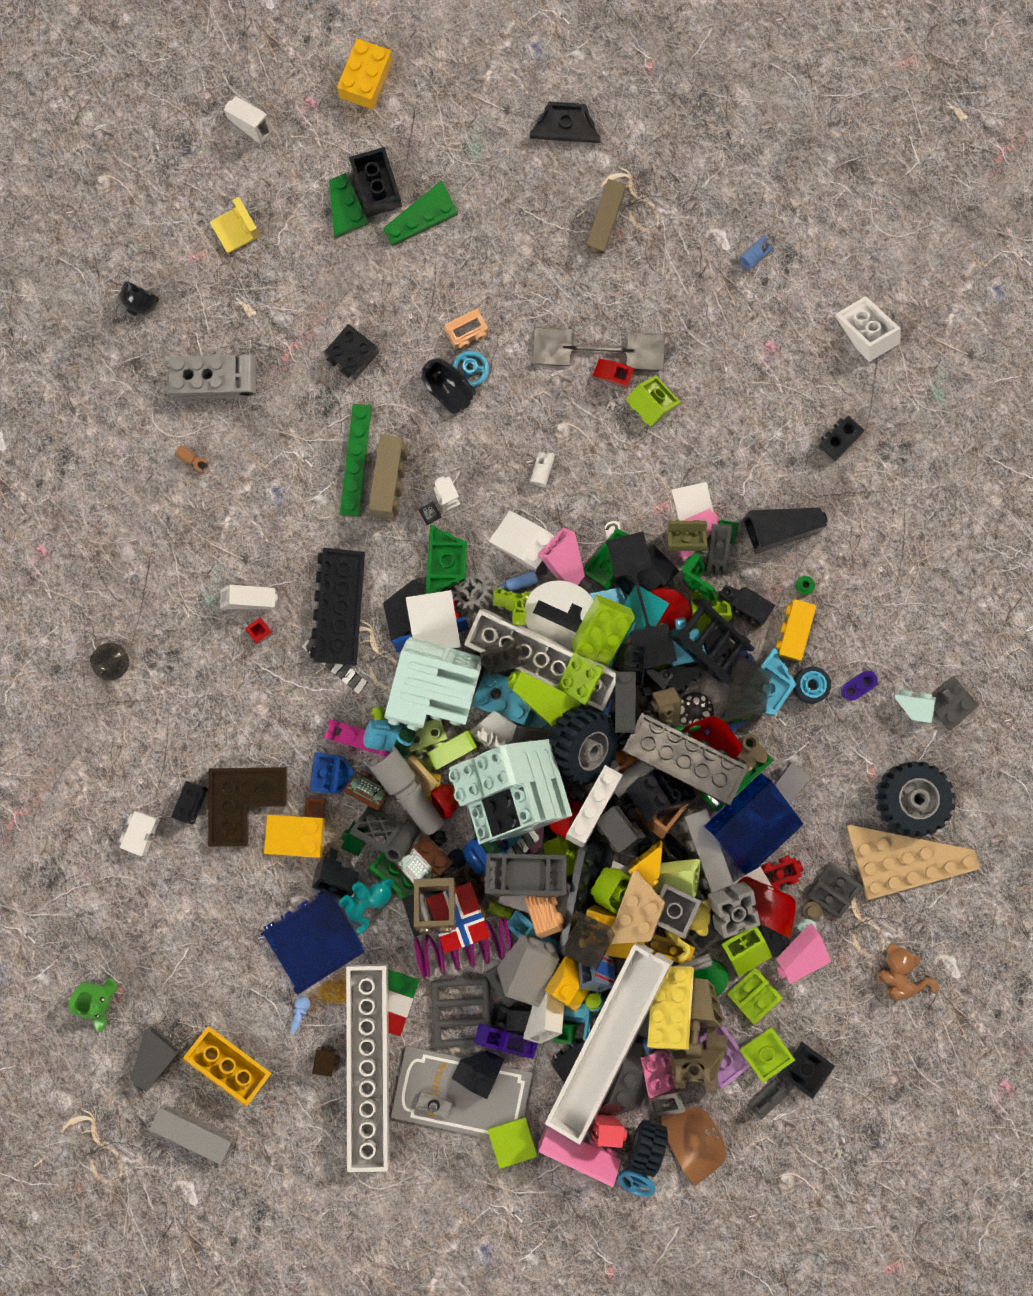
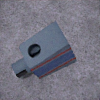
M594 946L578 952L579 988L597 992L612 988L618 977V974L614 971L613 959Z

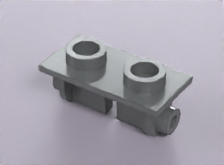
M775 1078L748 1106L762 1120L789 1092Z

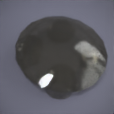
M110 642L100 645L90 656V662L94 673L103 680H116L127 672L129 656L121 645Z

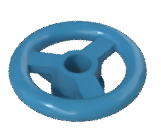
M623 1170L618 1174L620 1185L630 1193L641 1197L654 1195L656 1187L653 1181L648 1178V1175L632 1170ZM624 1177L631 1182V1185L624 1180ZM637 1188H645V1189H649V1190L644 1191V1190H639V1189H637Z

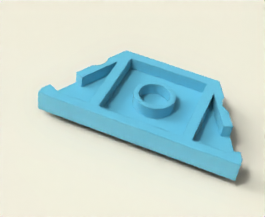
M772 649L733 705V709L769 716L776 715L796 685L792 676L789 675L786 665L780 660L777 649Z

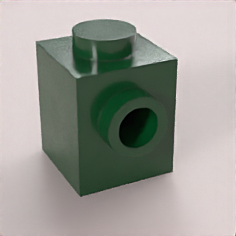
M353 821L349 830L345 829L341 840H343L341 849L359 857L366 842L350 834L352 827L356 823ZM367 827L357 829L363 833L368 832Z

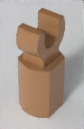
M182 445L175 452L177 458L190 466L194 465V468L199 473L204 472L199 468L201 463L209 465L205 458H198L197 454Z

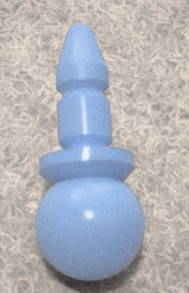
M300 996L295 1001V1009L293 1010L295 1016L291 1024L292 1034L297 1031L302 1016H306V1011L310 1008V1000L305 996Z

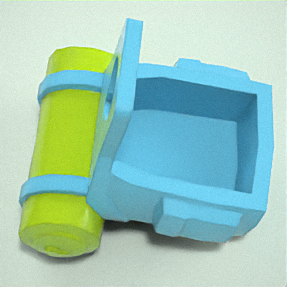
M594 992L586 997L577 1012L564 1005L563 1020L585 1023L583 1040L586 1042L591 1032L593 1018L598 1017L605 1001L599 992Z

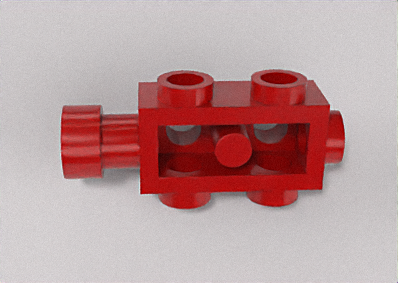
M789 855L779 858V863L772 865L771 862L760 865L765 875L767 873L772 875L769 882L776 889H780V884L786 882L787 885L799 882L798 878L802 877L801 872L804 871L800 860L796 861V858H790ZM786 866L790 868V872L788 874L784 873V868Z

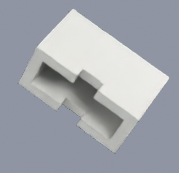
M140 811L131 813L127 821L129 825L127 831L123 832L120 838V848L139 856H146L152 842L149 840L151 833L155 834L161 819Z

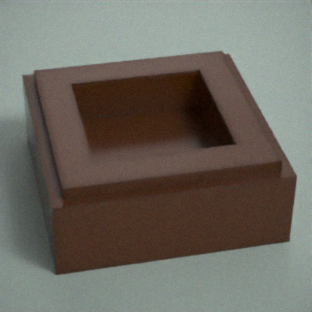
M306 797L304 817L325 818L326 799Z

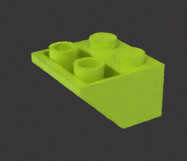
M758 927L749 930L742 928L738 930V934L718 942L738 977L772 958L768 945Z

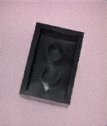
M385 147L349 157L367 217L402 207L400 194Z

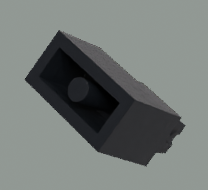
M330 848L316 865L311 888L340 899L345 895L352 896L355 893L352 890V886L357 883L359 873L348 867L341 866L342 862L336 860L338 851Z

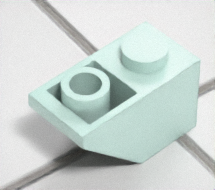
M906 689L896 692L895 699L911 720L932 723L936 697H932L931 693L921 692L920 695L912 694L911 690Z

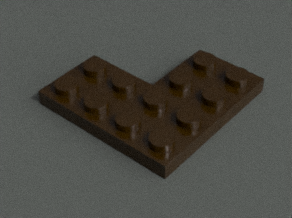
M287 767L209 768L208 847L248 846L249 807L287 806Z

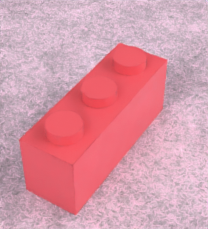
M598 1113L589 1130V1134L598 1146L622 1148L623 1142H626L627 1131L615 1115Z

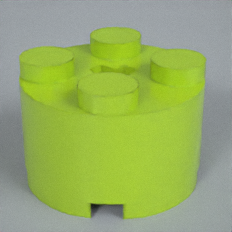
M606 867L601 871V875L591 888V895L594 896L595 901L599 905L617 914L631 876L617 868Z

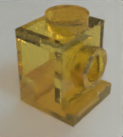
M324 981L323 986H319V998H323V1003H346V981ZM331 989H334L336 991L335 996H331L329 994V991Z

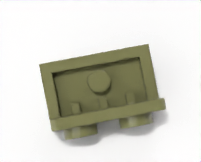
M669 521L667 528L668 551H707V521Z

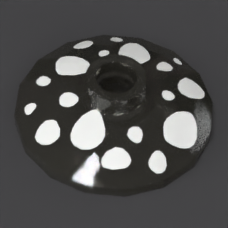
M691 692L681 698L680 723L682 725H688L714 716L712 701L706 695L700 692ZM694 707L699 708L698 714L693 713Z

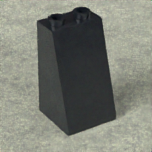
M817 507L751 510L745 515L743 522L754 552L758 554L820 533L827 526L828 519L825 512H822L821 508Z

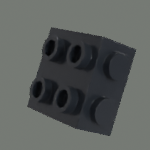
M347 324L324 353L327 358L326 361L331 366L339 367L341 369L340 372L349 379L351 377L356 380L379 351L375 344L350 324Z

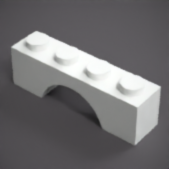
M606 765L604 766L566 836L567 840L580 847L586 845L603 810L622 779V774Z

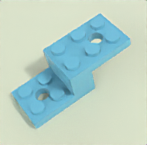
M487 669L485 670L472 701V706L489 713L496 711L517 725L545 730L551 729L507 687L508 677ZM501 690V697L493 699V691Z

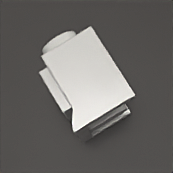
M443 476L434 481V493L444 513L461 505L458 500L459 495L450 477L445 478Z

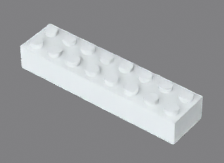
M486 609L479 610L464 644L559 689L557 686L574 653L573 650L520 625H513L512 621ZM587 659L596 666L600 665L604 668V674L598 680L599 684L595 686L596 690H593L590 697L591 700L587 704L604 711L608 708L615 693V677L618 671Z

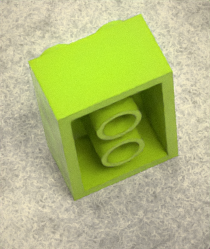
M596 594L592 605L571 641L573 652L608 667L635 618L631 608Z

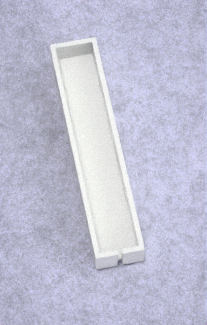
M640 942L633 945L545 1122L547 1126L579 1145L586 1138L674 962L658 952L655 955L652 954L654 950Z

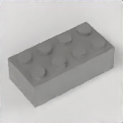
M707 809L681 816L678 819L677 826L680 833H683L685 836L684 846L687 852L691 853V860H700V889H704V892H715L734 885Z

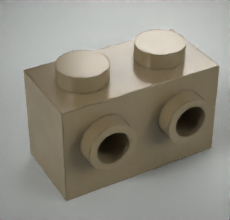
M674 687L652 693V701L649 703L651 714L656 716V720L662 723L666 721L678 727L680 723L681 699Z

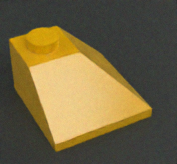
M658 841L629 864V873L632 875L633 870H637L652 887L659 882L657 879L660 874L662 841Z
M565 956L544 991L574 1012H577L590 990L579 988L578 964Z

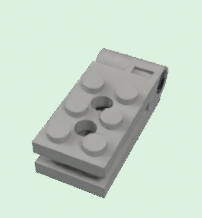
M236 355L169 356V394L172 395L174 400L249 398L255 396L256 357L253 355H239L237 357Z

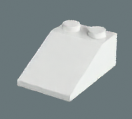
M866 296L835 314L836 319L858 352L869 362L900 344L901 328Z
M509 510L489 542L536 573L543 563L537 554L555 536Z

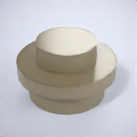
M808 902L803 906L802 914L805 919L817 921L822 916V908L816 902Z

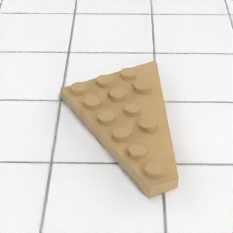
M854 825L845 826L867 900L980 869L975 850Z

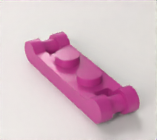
M329 719L327 724L329 725L328 731L325 732L323 738L385 757L391 753L386 750L366 748L363 740L365 730ZM336 728L342 729L340 736L334 735Z

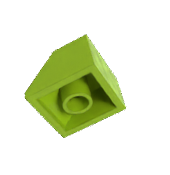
M657 375L640 383L626 398L630 407L636 410L643 421L650 427L660 422L681 403Z

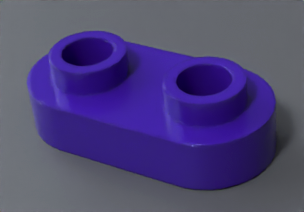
M872 671L860 673L842 686V697L848 701L860 698L877 685V676ZM864 678H868V679H869V683H868V684H865V683L863 682V679H864ZM848 688L853 689L852 695L848 694Z

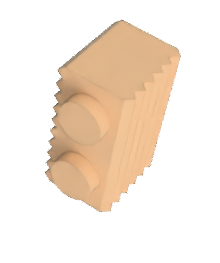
M529 896L525 898L535 933L539 938L543 939L563 930L562 924L564 919L562 914L557 912L556 905H558L556 897Z

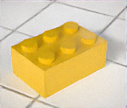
M357 38L337 86L339 98L374 110L393 63L391 50Z

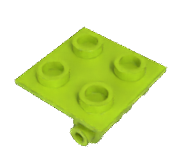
M574 652L557 687L586 705L591 700L590 697L593 690H596L595 686L599 684L598 680L604 674V668L600 665L596 666Z

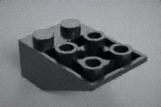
M661 771L638 777L626 789L646 823L660 819L698 799L692 787Z

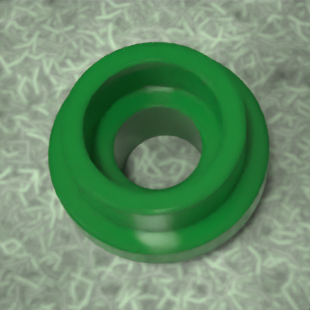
M802 576L796 581L795 587L800 594L808 595L813 592L815 583L811 577ZM803 582H807L809 587L804 588L802 586Z

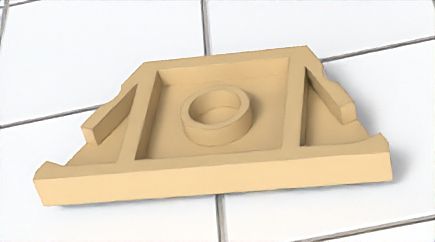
M633 870L606 942L608 944L652 941L666 902L654 891V888L645 881L637 870Z

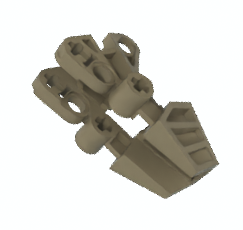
M693 978L689 1050L667 1049L670 1054L674 1084L677 1091H687L688 1082H700L706 1086L707 1093L718 1092V1072L723 1056L728 1052V1036L717 1035L718 1028H721L725 1021L715 987L708 979ZM700 1026L707 1027L706 1050H704L702 1043H698Z

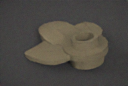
M751 733L743 735L740 739L742 751L737 757L746 762L745 765L749 766L747 772L754 768L757 761L766 763L767 751L759 744L757 736ZM747 740L752 741L751 747L746 745Z

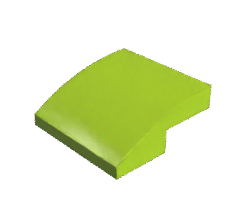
M756 968L727 993L728 997L754 1026L783 1000L780 994Z

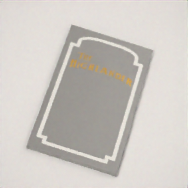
M406 1045L391 1118L490 1139L488 1128L524 1117L533 1072L501 1066L488 1098L485 1099L467 1090L452 1079L460 1059L464 1057ZM421 1091L452 1102L447 1119L416 1108Z

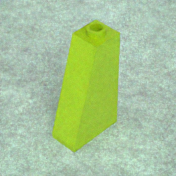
M515 669L508 678L507 687L550 728L556 724L555 721L558 717L563 716L562 713L580 706L581 702L569 694L518 669Z

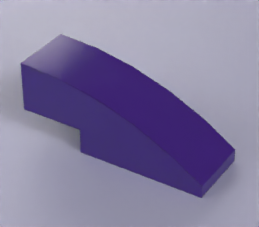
M479 1023L474 1043L482 1047L534 1059L538 1045L536 1042L523 1039V1034Z

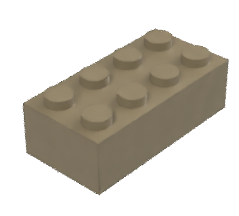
M380 434L369 503V511L372 517L395 520V515H399L400 504H398V496H402L403 485H401V478L405 477L406 467H404V460H407L408 457L407 444L404 443L403 437Z

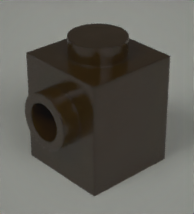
M325 1044L318 1047L315 1052L312 1074L332 1077L335 1068L339 1067L340 1056L337 1055L338 1050L333 1049L331 1045Z

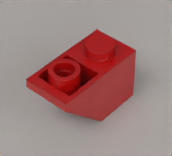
M599 358L593 377L628 389L634 368L615 361Z

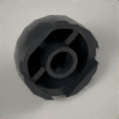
M124 281L120 291V300L127 307L126 312L137 316V314H149L154 310L160 299L152 293L149 295L145 289Z

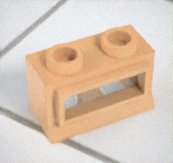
M478 308L444 325L445 332L455 350L459 348L464 349L474 340L480 341L488 334V327Z

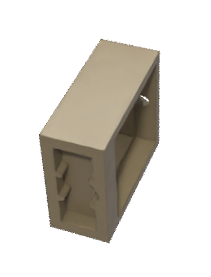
M454 878L414 879V928L420 934H429L434 930H439L440 933H450L451 930H456V887ZM449 891V920L420 921V892Z

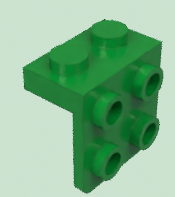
M694 552L692 556L685 560L684 567L681 569L686 586L694 592L697 590L702 593L701 596L704 599L717 602L718 596L715 588L700 579L706 569L701 556Z

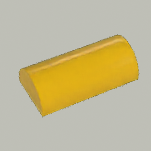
M209 1026L183 1057L185 1062L246 1108L271 1075V1072Z

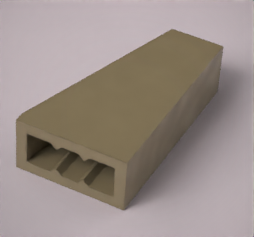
M611 179L607 180L586 244L590 248V252L600 254L601 251L605 253L626 193V184Z

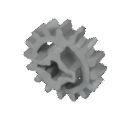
M471 572L470 576L466 575V581L453 586L456 591L452 592L455 597L454 601L461 610L464 609L466 612H469L471 609L475 613L476 608L483 609L482 605L488 606L487 600L493 599L490 594L494 592V589L491 587L493 584L486 575H482L480 572L475 575Z

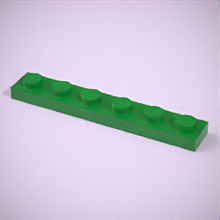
M352 405L340 515L359 517L372 413L371 405Z

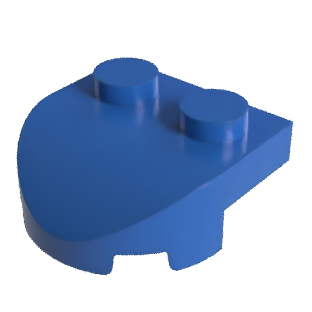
M314 752L309 791L331 794L341 793L353 777L352 766L343 756Z

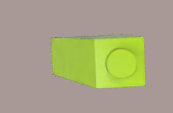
M467 730L428 752L429 757L426 760L431 769L435 767L436 771L478 749Z

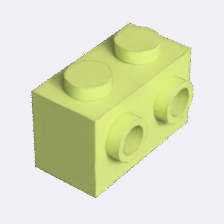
M433 719L425 722L423 728L415 730V740L410 747V752H415L418 755L426 752L427 747L434 746V748H437L444 744V741L448 739L442 722Z

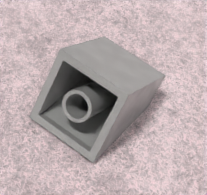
M523 934L520 936L497 967L506 997L537 1007L541 1004L545 994L544 990L551 980L559 961L555 945L537 940L535 937Z

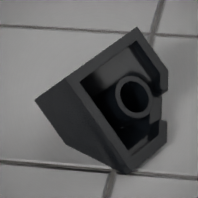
M485 1050L473 1056L460 1059L452 1079L467 1090L487 1099L497 1079L504 1058Z

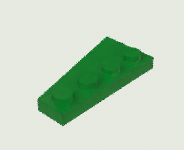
M440 181L383 229L391 246H394L457 216L458 211L443 182Z

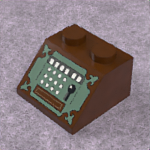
M364 770L361 773L356 771L343 792L376 810H382L389 794L379 781L376 782L371 779L373 775Z
M426 834L395 866L414 885V879L439 878L450 868L453 861Z

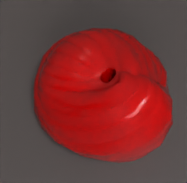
M441 784L430 791L432 804L442 818H451L457 810L458 801L454 798L455 788L452 784Z

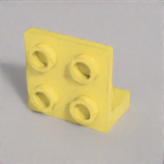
M239 197L232 200L235 205L232 208L233 210L210 221L228 254L260 237L255 224Z

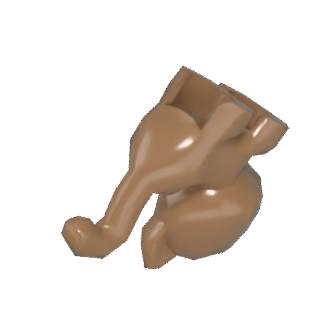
M894 943L888 945L887 964L890 971L880 970L876 974L881 983L885 982L891 985L886 989L890 999L899 1001L903 998L913 997L916 993L922 991L926 985L931 987L932 993H938V984L933 978L925 977L918 984H914L906 978V975L910 974L914 967H917L920 963L921 958L898 947Z

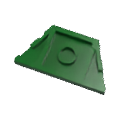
M430 525L426 594L442 592L466 581L467 542L436 528L434 525Z

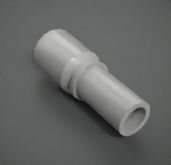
M392 746L390 748L392 751L387 757L381 761L374 757L368 764V767L387 793L396 796L395 801L402 804L422 833L429 836L440 829L445 820L420 788V782L415 781L416 775L397 748Z

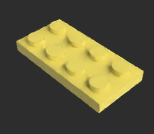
M671 966L650 1008L648 1048L689 1050L693 967Z

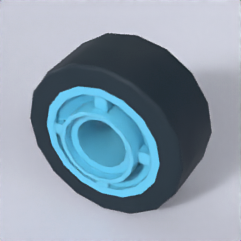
M807 667L800 670L794 677L796 685L793 691L795 696L802 702L814 704L824 700L830 693V677L819 667ZM809 680L815 683L816 687L814 690L808 687Z

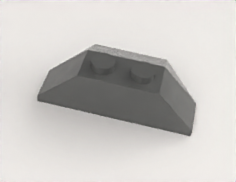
M633 1042L599 1110L600 1113L616 1116L641 1107L647 1092L641 1057L647 1056V1053L641 1042Z

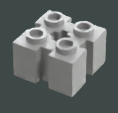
M744 881L729 886V891L727 892L720 889L707 894L710 908L715 912L712 915L714 928L724 939L738 934L739 928L743 927L745 930L760 926L758 911L752 907L756 905L754 891Z

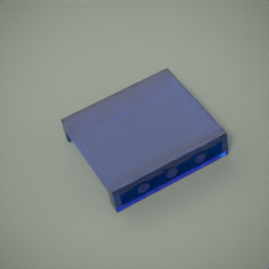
M760 773L733 798L730 806L725 805L704 827L730 856L736 868L744 875H747L757 869L803 825V822L775 784L764 774Z
M322 891L314 895L315 900L310 903L307 900L297 906L299 910L294 913L291 911L281 916L282 920L276 924L274 921L263 927L265 931L260 933L267 939L295 986L293 989L297 995L367 951L335 897Z

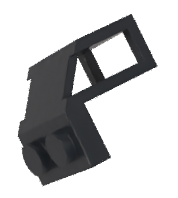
M654 544L648 548L653 568L640 571L637 574L639 586L647 591L665 587L680 572ZM632 575L618 577L615 581L628 596L636 585Z

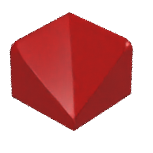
M261 617L245 628L256 644L273 634Z

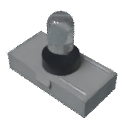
M421 1091L416 1108L447 1119L452 1102Z

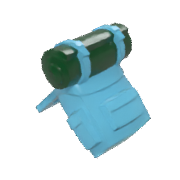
M370 720L363 737L364 746L391 752L390 748L395 746L402 757L407 759L410 747L414 743L416 732L407 728V726L402 727L401 723L393 725L386 720Z

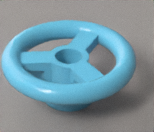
M465 351L454 359L452 366L456 369L462 360L463 376L466 380L475 372H483L478 380L469 382L472 387H476L486 380L489 373V365L482 354L475 351ZM471 356L478 358L482 362L483 366H478L475 359L467 357ZM468 366L474 367L472 370L467 369Z

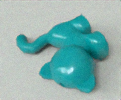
M382 879L369 888L359 881L352 886V890L355 892L353 897L345 895L340 899L339 904L345 909L349 919L357 923H363L356 929L358 934L364 933L370 926L369 918L363 916L368 907L373 909L386 907L391 898L390 888L393 884L391 879Z

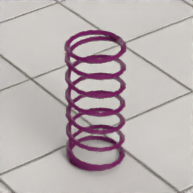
M505 916L499 919L500 947L490 922L485 921L500 960L505 958L503 926L509 951L513 947ZM426 934L424 938L425 959L418 937L414 938L417 963L423 979L430 977L428 939L432 945L440 972L443 975L445 974L444 952L440 938L439 956L434 940L429 934ZM487 938L484 939L485 950L482 941H479L478 944L485 963L489 964L490 952ZM470 944V952L468 946H465L464 949L470 966L474 968V945ZM457 949L455 954L454 951H451L450 954L455 969L459 971L460 959L459 949Z

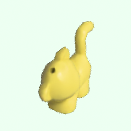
M702 900L701 907L691 926V930L700 936H707L708 925L711 917L709 900ZM664 929L667 938L683 949V953L677 956V961L680 963L686 961L691 955L690 945L680 939L679 936Z

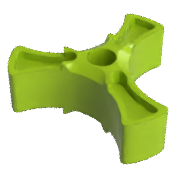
M499 587L493 592V606L504 607L507 611H511L513 613V625H526V611L524 608L532 591L516 594L512 591L507 592Z

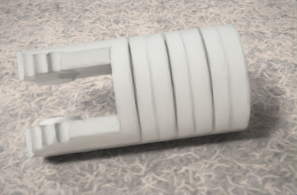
M538 453L530 479L531 484L546 487L555 457L554 453Z

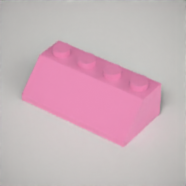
M546 1125L538 1143L540 1153L611 1187L614 1186L621 1163L618 1151L611 1147L605 1149L598 1146L594 1139L591 1138L589 1141L584 1139L579 1145Z

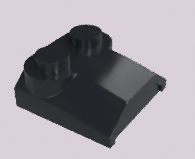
M801 1041L793 1054L795 1061L785 1067L779 1074L813 1099L832 1073L835 1065Z

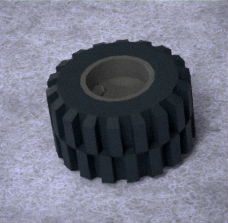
M644 1119L639 1123L629 1154L628 1164L630 1170L655 1177L661 1167L668 1141L666 1126Z

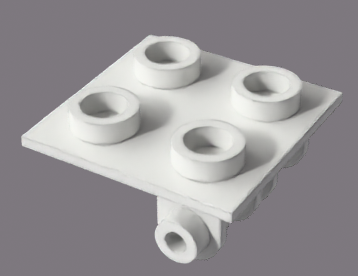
M493 711L469 733L475 737L476 741L483 743L486 747L488 746L489 749L508 744L512 740L517 724Z

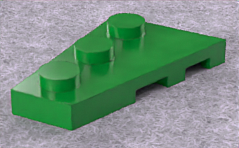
M344 173L330 179L334 237H340L368 225V220L347 174Z
M617 528L608 540L628 534ZM605 542L583 570L586 577L609 590L615 575Z

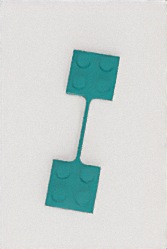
M636 585L624 603V606L631 608L635 618L622 643L627 641L632 631L643 630L646 626ZM639 586L648 622L651 626H656L669 603ZM615 653V655H614V657H613L611 663H610L609 666H608L609 668L612 666L613 662L615 661L616 653ZM580 703V706L592 708L602 714H604L605 710L602 711L589 704L584 705L583 703Z

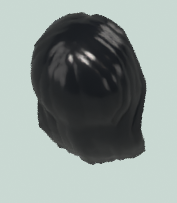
M440 358L431 359L422 367V381L428 391L449 412L456 414L471 404L470 400L476 395V390L455 367Z

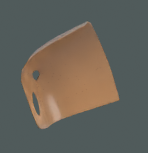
M688 1108L683 1113L661 1117L662 1125L666 1126L668 1130L669 1145L683 1172L694 1186L702 1182L723 1164L727 1156L723 1137L705 1110L701 1108ZM712 1127L717 1131L719 1139L713 1133ZM706 1130L709 1131L710 1136H707V1135H706V1133H705Z

